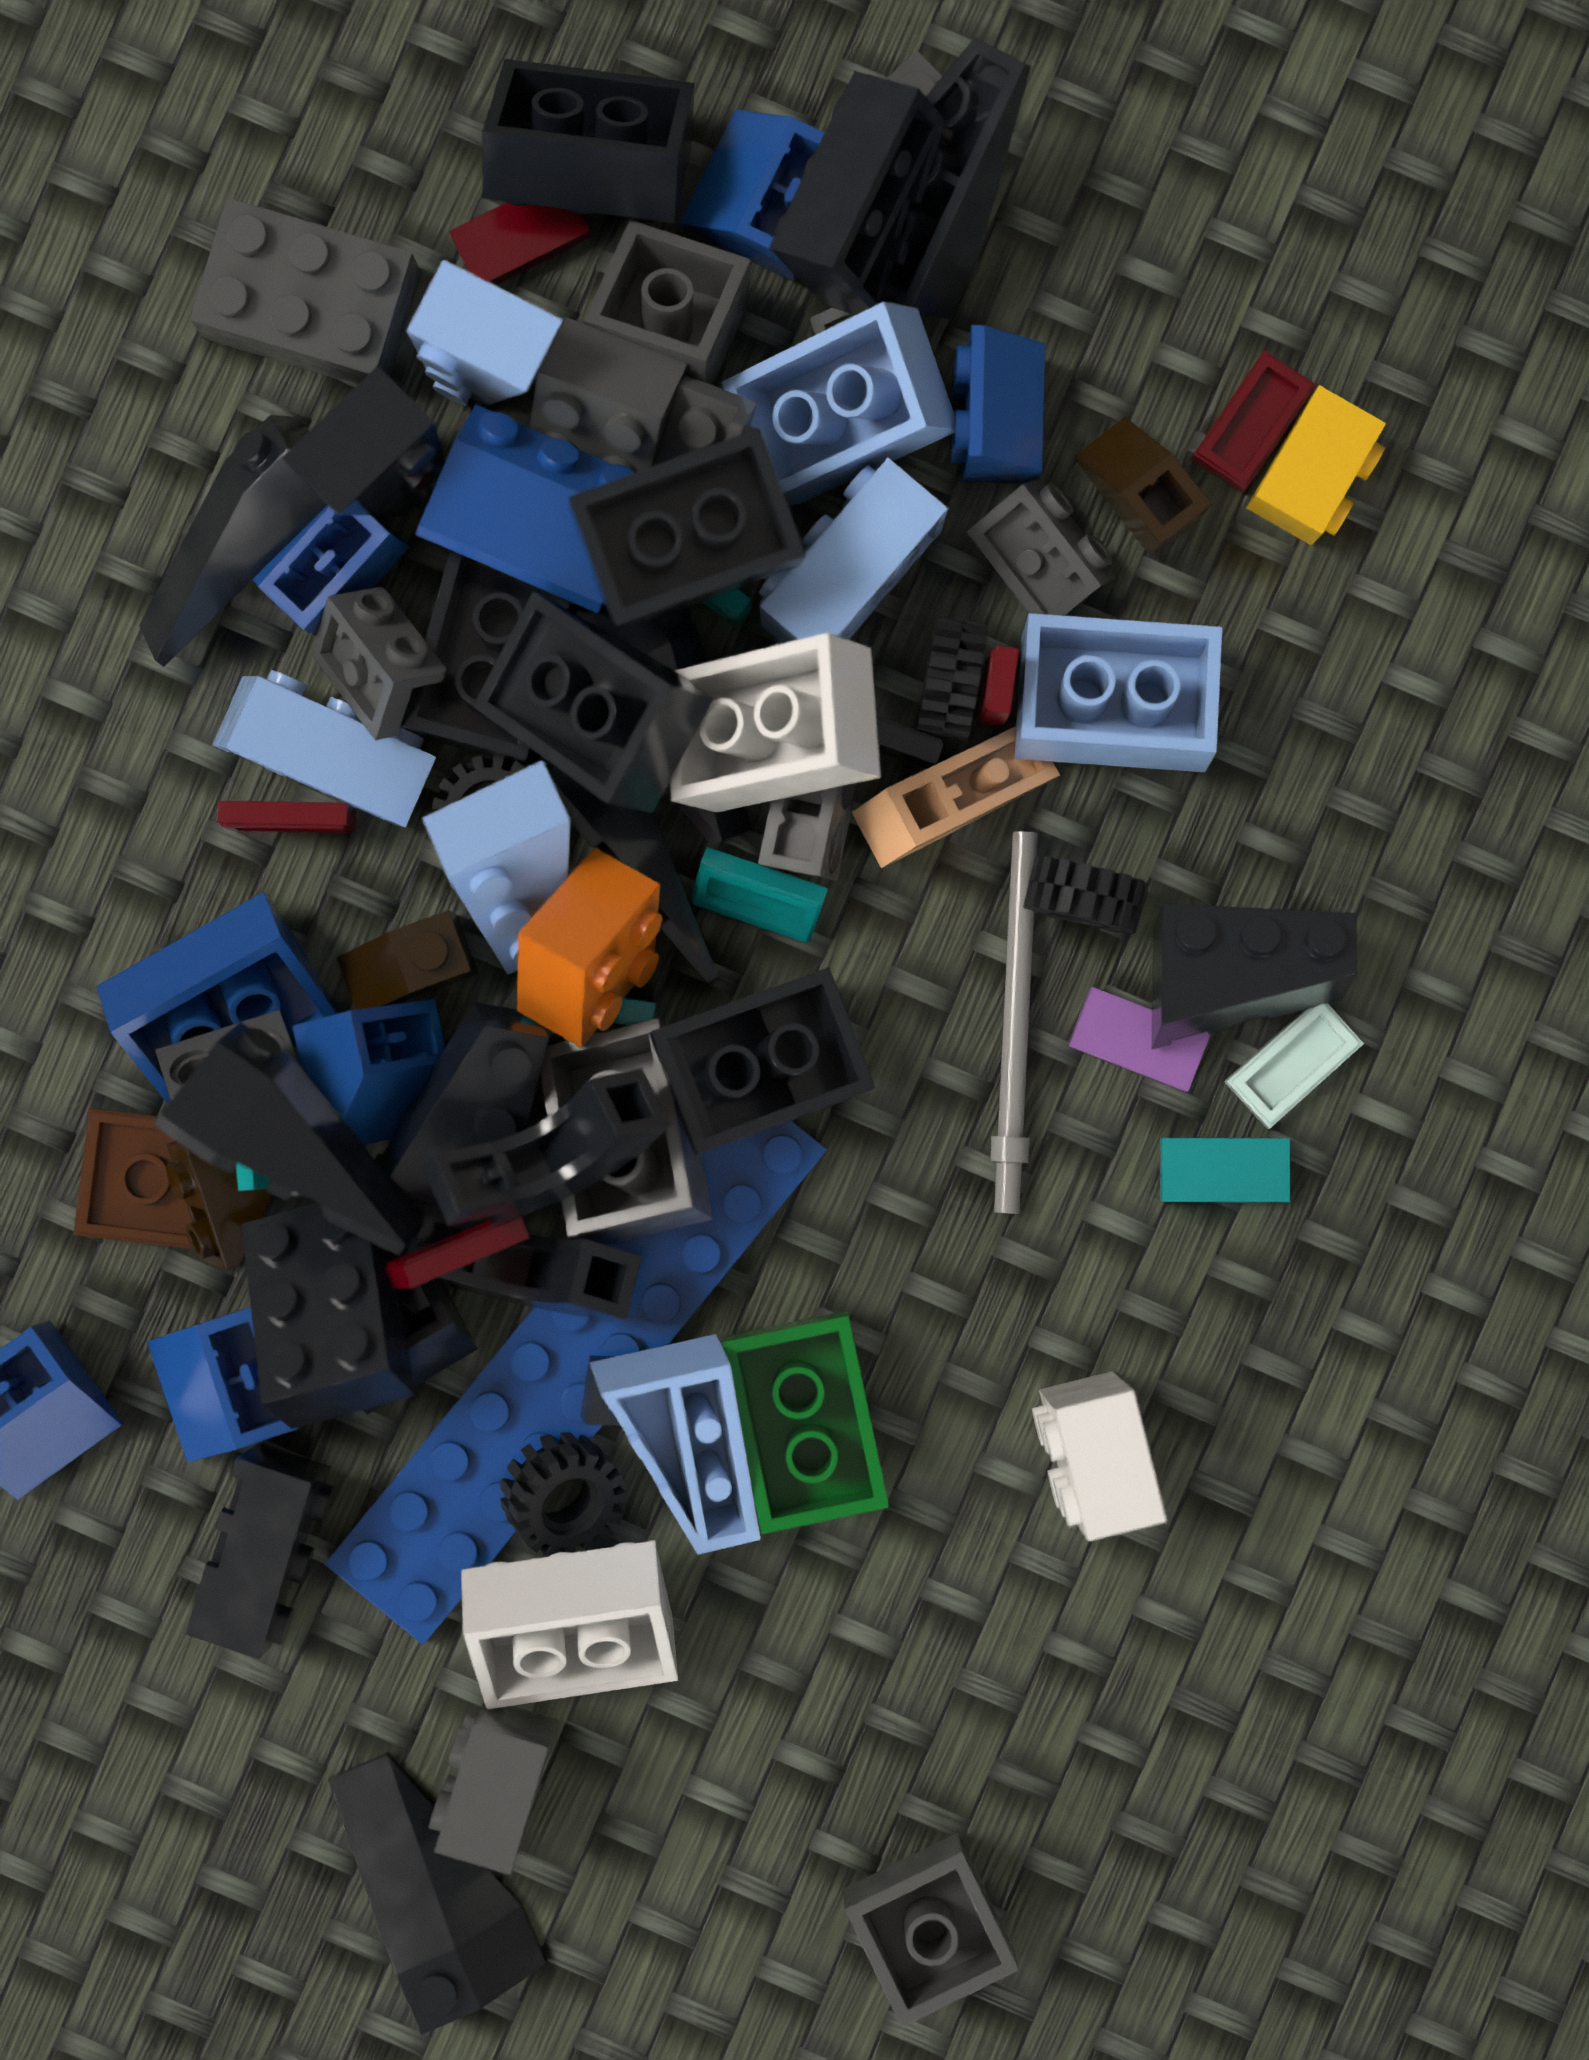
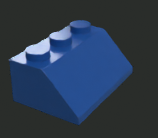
M475 405L453 443L419 523L416 535L599 613L604 601L569 510L568 497L628 476L634 472L625 466L611 464L579 450L568 441L549 437L517 423L506 414L492 412Z
M264 892L96 986L110 1033L167 1104L171 1099L155 1052L156 1049L280 1010L291 1043L294 1045L296 1040L293 1025L338 1014L294 933Z

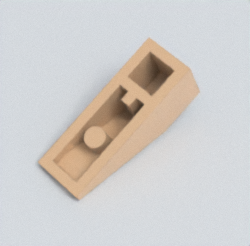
M1015 726L884 789L852 811V814L880 867L883 868L1060 776L1058 770L1051 761L1014 759Z

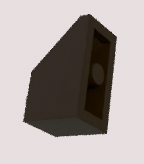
M449 910L387 932L337 957L356 1010L394 1005L479 974L457 914Z

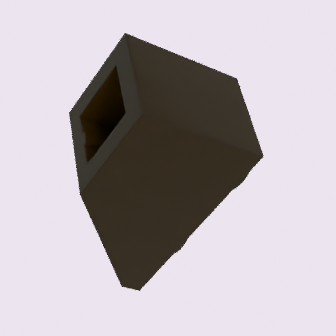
M1126 417L1074 456L1076 462L1151 558L1201 520L1212 505L1174 455Z
M177 1140L166 1144L172 1163L166 1165L167 1177L179 1200L185 1199L192 1220L191 1223L186 1225V1232L194 1253L200 1260L205 1259L206 1263L226 1271L238 1267L244 1256L241 1224L261 1219L272 1194L267 1192L268 1188L238 1191L236 1166L230 1174L208 1163Z

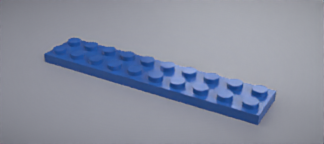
M791 1121L702 1153L713 1220L606 1245L642 1256L627 1319H597L534 1307L324 1565L424 1645L462 1598L461 1570L483 1567L490 1564L516 1532L506 1518L507 1515L502 1509L500 1498L506 1497L500 1489L502 1478L514 1479L507 1469L511 1460L514 1459L523 1464L527 1458L521 1452V1449L530 1443L535 1451L540 1450L543 1447L539 1437L551 1434L558 1444L560 1432H571L577 1440L580 1435L591 1440L602 1427V1425L586 1424L580 1417L590 1355L616 1357L668 1345L827 1149Z

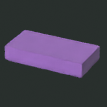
M1090 987L1067 1046L1181 1091L1188 1092L1210 1035L1208 1032L1174 1040L1171 1045L1151 1050L1152 1010L1100 989Z

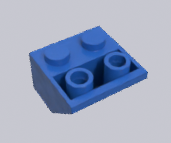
M735 109L680 221V227L740 256L749 258L751 261L794 281L796 275L769 247L775 236L778 221L787 212L803 179L805 166L809 158L816 152L824 132L790 116Z
M972 325L967 345L956 346V359L952 365L951 397L952 400H963V410H955V433L950 435V463H962L961 482L1027 483L1039 480L1042 472L1045 343L985 325Z
M327 505L252 580L304 631L316 636L328 596L374 588L411 546L379 516L338 515Z
M435 999L352 1010L293 1025L301 1068L363 1145L393 1138L401 1125L400 1118L410 1103L414 1105L433 1074L432 1068L445 1049Z
M251 1306L147 1341L187 1462L237 1450L298 1429L288 1427L262 1404Z
M51 1321L31 1326L0 1349V1486L18 1500L124 1424Z

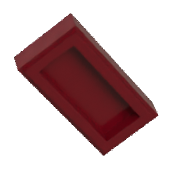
M504 203L448 231L468 272L494 286L592 237L582 214L571 212L568 209L538 205L514 206L508 203Z
M1263 350L1190 459L1243 494L1316 387V384Z
M995 646V649L991 650L983 671L977 716L979 726L1001 729L1008 718L1011 709L1018 648Z
M218 801V824H221V827L230 831L352 833V831H356V808L348 803Z
M522 1217L494 1225L488 1220L390 1261L384 1267L392 1289L413 1288L530 1237Z

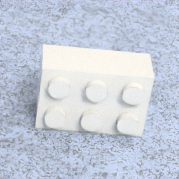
M825 633L675 670L682 677L712 696L714 700L670 779L671 801L717 813L880 778L871 648L830 633Z
M1113 1371L1039 1389L1043 1406L1032 1408L1033 1418L1041 1446L1044 1445L1045 1451L1050 1454L1052 1462L1057 1461L1058 1468L1047 1470L1056 1507L1060 1508L1062 1517L1066 1518L1068 1527L1078 1525L1087 1541L1167 1522L1134 1390Z
M655 1541L621 1543L614 1547L576 1553L560 1552L549 1557L509 1563L494 1562L483 1567L461 1570L463 1635L486 1709L678 1681L673 1617Z

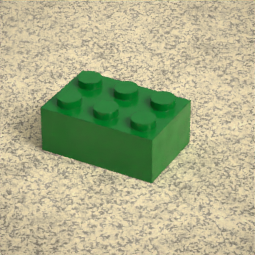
M844 1310L723 1336L721 1345L731 1367L761 1535L889 1508L848 1311Z

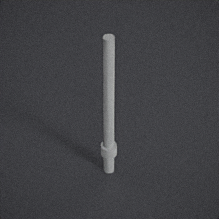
M1018 831L1013 832L998 1136H991L990 1161L996 1162L994 1213L1019 1214L1022 1163H1028L1029 1138L1023 1137L1034 912L1025 909L1023 904L1034 859L1037 856L1038 833Z

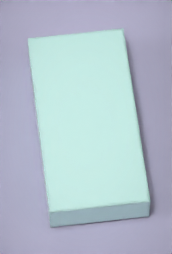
M1321 1004L1300 1012L1224 1082L1266 1129H1270L1364 1043L1329 1004Z

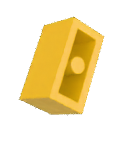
M1319 385L1308 399L1246 509L1311 546L1324 531L1334 536L1354 503L1344 497L1356 476L1366 481L1385 450V447L1377 443L1376 440L1386 423Z

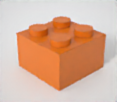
M594 847L518 932L517 1011L581 1048L597 1029L602 1031L608 1029L621 1009L623 998L634 985L639 988L643 987L652 977L658 965L659 954L655 952L656 935L662 923V915L658 913L660 884Z

